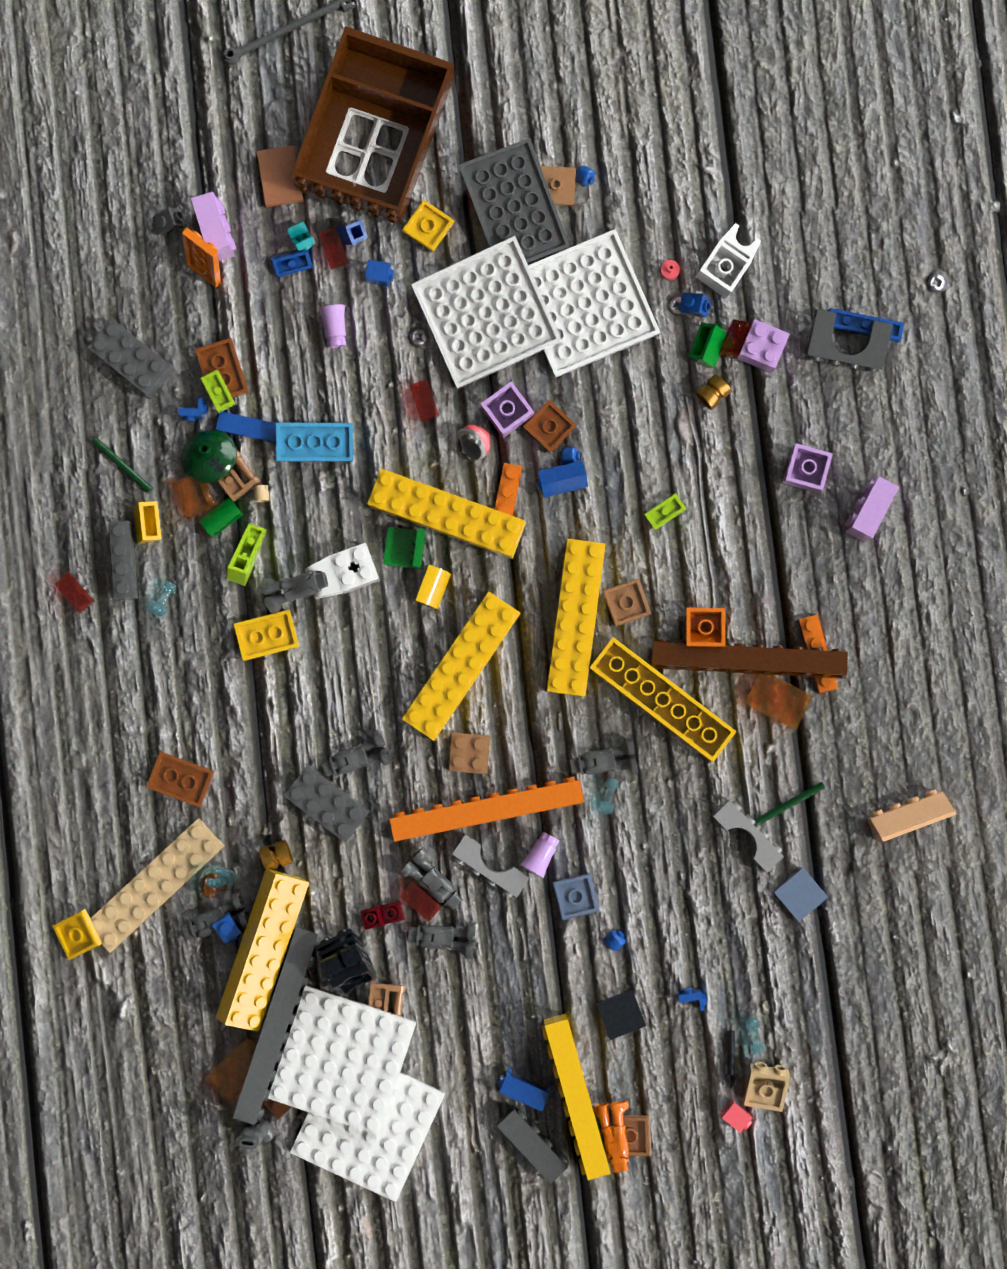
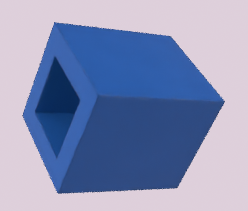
M361 219L352 220L336 227L343 245H352L368 238Z
M368 259L365 275L366 283L389 287V282H393L395 271L392 270L391 263Z

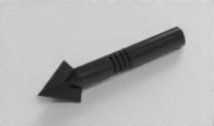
M727 1030L728 1061L725 1078L730 1089H732L737 1079L734 1061L735 1030Z

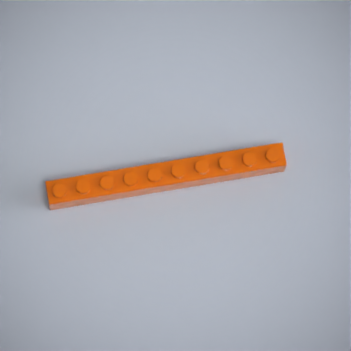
M575 777L564 778L563 783L556 784V780L545 782L544 787L537 788V784L526 786L524 791L518 792V788L506 790L507 794L499 795V792L488 794V798L481 799L480 796L469 798V802L466 803L457 800L450 802V806L443 807L442 804L431 806L432 810L424 811V808L413 809L412 814L405 815V812L394 813V817L390 818L393 839L395 842L584 803L580 780H575Z

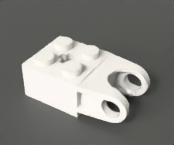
M736 223L718 242L695 276L725 298L733 291L751 264L761 242L757 238L749 246L740 245L736 240V233L739 227Z
M366 543L332 554L305 569L306 573L325 572L327 576L328 587L315 593V599L345 594L380 581ZM353 564L360 566V568H357L358 571L356 573L350 570Z

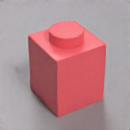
M733 1099L730 1100L720 1113L721 1117L739 1133L742 1130H747L752 1123V1116Z

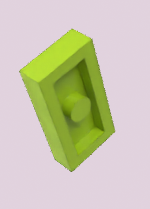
M218 369L201 378L218 413L236 405Z
M675 493L644 514V516L655 531L687 508Z

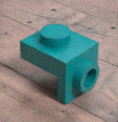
M304 221L287 227L290 239L298 251L308 250L312 247L311 245L315 244V240L308 232Z

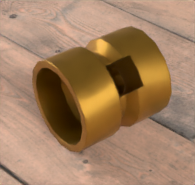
M714 374L707 381V386L702 385L695 394L705 407L713 410L720 403L719 398H725L731 393V388L719 375Z
M286 839L275 843L274 847L268 845L259 848L265 870L266 868L274 870L278 868V865L286 866L293 863L292 853Z

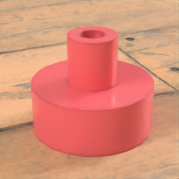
M667 260L661 266V276L665 280H674L679 275L680 267L676 261Z

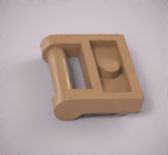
M237 451L235 463L249 482L244 484L233 468L224 478L218 480L233 502L254 488L255 485L261 483V480L255 477L243 461L239 451Z
M371 982L368 1006L388 1012L390 991H395L393 1014L401 1016L403 992H405L406 986Z

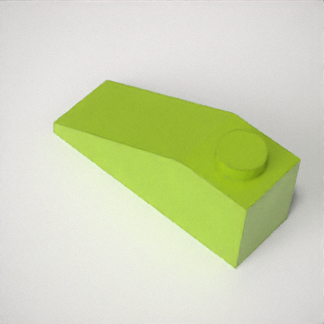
M248 524L228 566L227 580L243 586L246 585L267 529Z

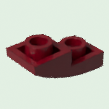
M401 901L360 911L365 930L405 920Z

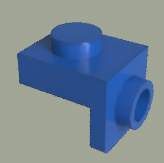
M683 292L679 311L681 313L699 314L701 317L706 318L711 308L710 299L704 294Z
M199 397L198 408H179L178 415L185 422H195V419L205 420V414H208V403H205V400Z
M229 912L212 923L213 928L225 944L229 941L237 940L242 933V927L237 925Z
M692 987L680 989L681 992L677 993L679 1003L697 1000L700 1011H705L704 1005H707L705 993L702 994L700 989L692 990Z

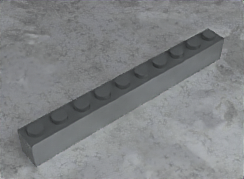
M296 926L233 1115L234 1119L253 1125L256 1124L257 1120L261 1121L264 1112L261 1106L263 1101L267 1102L271 1090L267 1088L269 1082H274L277 1073L274 1067L276 1063L281 1061L283 1052L280 1049L282 1043H287L289 1033L286 1030L288 1024L293 1025L296 1014L292 1012L294 1006H299L302 995L299 994L301 987L305 988L308 979L305 973L307 968L311 969L315 957H311L313 949L316 950L315 946L321 940L317 938L319 933Z

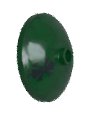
M213 429L204 430L193 435L185 443L181 452L183 470L191 479L201 483H211L224 478L232 470L237 459L236 445L231 437L222 431Z

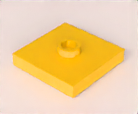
M423 199L402 229V232L434 253L455 223V220Z
M86 909L52 925L68 960L102 944Z

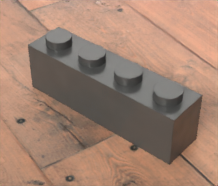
M129 521L109 522L114 599L119 601L138 599L133 523Z
M513 1106L497 1122V1127L545 1179L552 1184L568 1168L566 1162L568 1159L561 1151L557 1153L554 1150V1144L548 1137L543 1138L539 1134L541 1130L535 1123L530 1124L526 1120L527 1115L522 1109L519 1108L517 1110Z

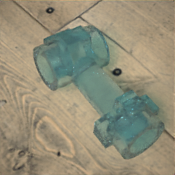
M166 581L165 584L163 583L161 588L164 591L158 602L153 600L149 607L152 614L164 617L168 610L165 603L171 593L175 594L177 585Z
M607 778L604 784L607 787L605 798L599 801L597 811L605 815L613 814L615 803L611 802L614 790L619 788V780Z
M750 1016L745 1022V1027L750 1029L753 1042L750 1045V1050L754 1055L764 1053L765 1044L760 1042L758 1033L761 1023L753 1016Z

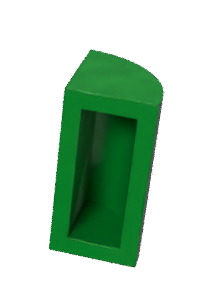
M701 322L688 358L698 364L715 369L728 333L716 324Z
M228 497L199 521L208 534L214 538L239 519L243 513L232 499Z

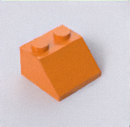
M686 608V646L725 647V608Z

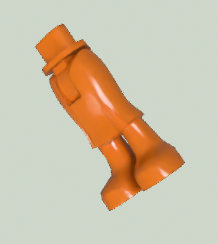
M616 1101L611 1103L610 1106L609 1103L593 1105V1111L599 1117L605 1152L609 1164H612L613 1173L628 1171L629 1148L625 1134L626 1125L623 1122V1113L629 1108L628 1101ZM610 1110L614 1121V1124L610 1125L609 1118Z

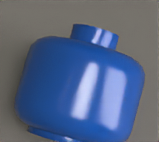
M582 166L576 171L575 180L584 187L588 184H593L595 172L588 166Z
M564 447L560 452V460L563 465L577 462V460H580V453L577 452L575 447Z
M611 930L604 938L606 946L613 951L620 950L626 942L624 934L616 930Z

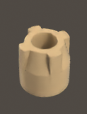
M255 485L254 502H269L268 485Z

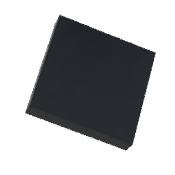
M632 989L596 1002L610 1040L646 1026Z

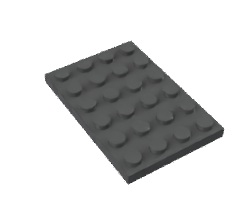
M530 138L458 165L489 248L515 236L528 264L570 247Z

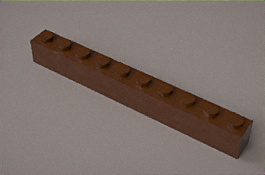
M659 639L657 642H653L652 667L654 669L845 679L847 676L848 652H843L842 649H831V651H823V648L804 650L803 647L784 649V646L779 645L773 646V648H765V645L760 644L746 647L745 644L741 643L734 644V646H726L725 643V647L686 646V641L684 640L670 643L668 640Z

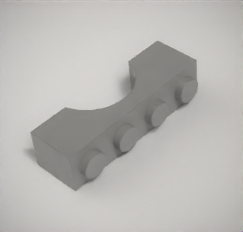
M727 800L711 816L724 830L732 828L745 829L754 841V851L751 858L768 873L784 857L781 854L783 850L775 842L773 844L767 839L769 835L762 828L758 830L754 826L756 822L748 814L745 816L740 811L742 807L735 800L733 802Z
M465 834L452 853L455 856L454 860L461 865L466 863L471 867V872L477 876H480V874L487 877L486 882L494 887L499 885L503 888L502 892L510 898L513 895L517 898L530 877L514 866L505 871L491 870L481 859V844Z

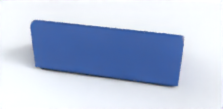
M295 249L271 256L276 278L313 268L308 250L298 251Z

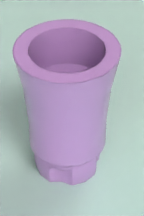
M338 304L320 307L319 312L328 348L346 346L345 305Z
M543 832L520 865L544 878L559 840Z

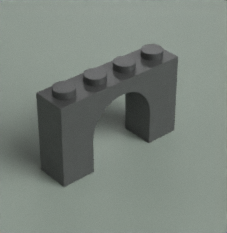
M815 309L805 354L810 356V360L821 362V358L829 359L828 363L839 365L840 362L847 363V367L858 369V366L866 367L865 371L877 373V369L883 370L893 324L871 321L865 346L855 354L846 355L839 352L832 341V331L837 313Z

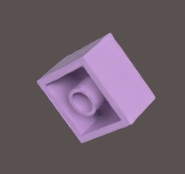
M754 319L737 359L772 373L777 366L790 334Z
M512 381L480 404L482 411L503 438L534 416V411Z
M796 443L791 449L782 483L819 494L823 491L833 453Z

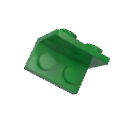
M388 527L383 564L421 569L426 530L420 528L411 530Z

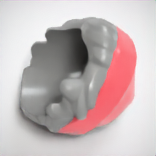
M469 424L458 431L462 453L467 454V458L473 461H479L484 458L490 450V434L483 427Z

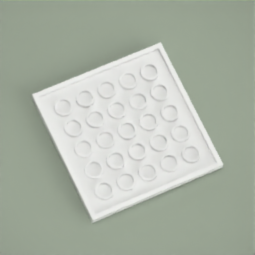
M616 229L528 265L562 341L544 349L555 378L660 334V330Z
M515 236L411 284L457 389L562 342Z
M306 985L268 1099L379 1136L416 1026V1021Z
M400 1072L379 1136L308 1112L290 1153L396 1202L444 1098L445 1092Z

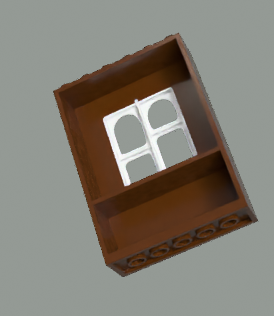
M345 26L291 173L296 189L307 193V191L312 192L321 199H325V197L332 199L338 205H343L344 203L356 211H367L373 217H384L390 223L396 224L398 222L402 224L454 80V63ZM353 115H358L374 122L364 149L343 142ZM382 125H387L403 132L397 150L394 151L376 144V139ZM340 151L353 154L361 159L358 169L351 176H342L335 169V161ZM372 153H378L393 159L385 183L380 186H371L364 178V173Z

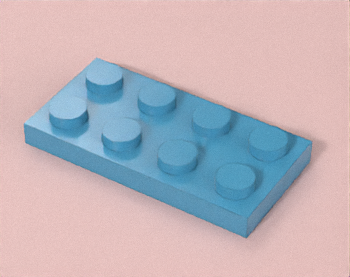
M276 423V462H353V423Z

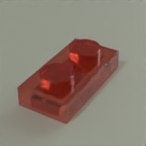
M336 227L319 232L318 235L331 270L349 264Z
M732 320L719 352L722 357L738 359L751 328V324L748 321Z
M428 379L410 384L409 386L421 422L439 417Z
M71 572L66 573L54 584L79 613H82L95 602Z
M413 881L400 895L403 900L428 921L442 907Z

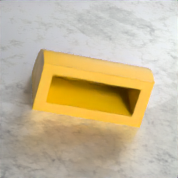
M138 502L133 506L137 544L161 540L158 502Z
M429 565L416 602L438 610L451 573Z

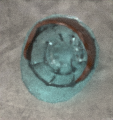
M210 865L201 873L199 878L202 892L208 898H215L219 892L227 891L237 881L235 872L227 870L220 865Z

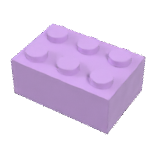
M214 192L191 198L203 240L207 243H212L217 248L219 261L234 257L233 250L236 249V245L231 234L228 233L231 232V228L225 215H223L226 212L220 197H216Z
M880 476L867 482L862 491L865 493L864 496L857 500L853 508L856 510L852 516L850 515L845 523V526H847L845 532L863 542L872 539L899 486Z

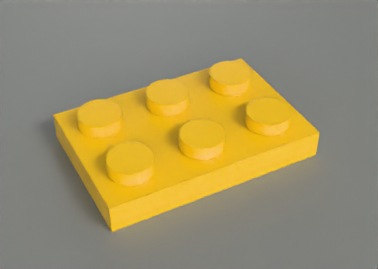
M290 609L234 624L243 661L300 647Z

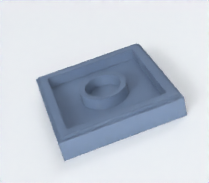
M803 867L773 891L798 922L828 898Z
M590 873L553 882L562 920L599 911Z

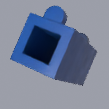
M582 461L538 471L539 479H536L537 489L542 491L543 497L588 487L587 475Z
M509 1067L505 1076L501 1075L497 1083L499 1093L542 1111L552 1086L547 1085L544 1088L511 1073L512 1068Z

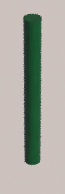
M97 437L93 439L92 444L147 493L153 489L150 484Z
M820 782L755 819L757 825L765 823L825 789L824 784Z

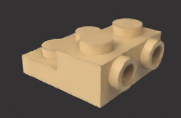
M763 1062L750 1064L743 1100L744 1106L782 1112L790 1082L789 1070H786L782 1065H776L775 1068L768 1067Z

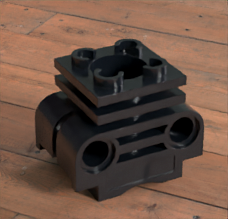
M343 929L336 936L325 938L319 942L320 944L315 946L316 950L319 951V957L322 958L320 962L327 980L330 981L332 988L337 990L342 996L351 992L362 983H369L377 979L374 966L367 952L363 949L364 946L360 942V937L351 929Z

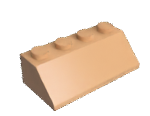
M934 789L926 792L924 797L918 798V796L907 799L908 803L900 805V803L890 805L887 811L883 812L882 809L874 811L867 820L874 839L884 842L954 816L956 812L945 794Z

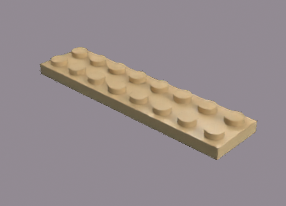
M200 818L191 824L90 918L102 945L109 953L116 949L225 847Z

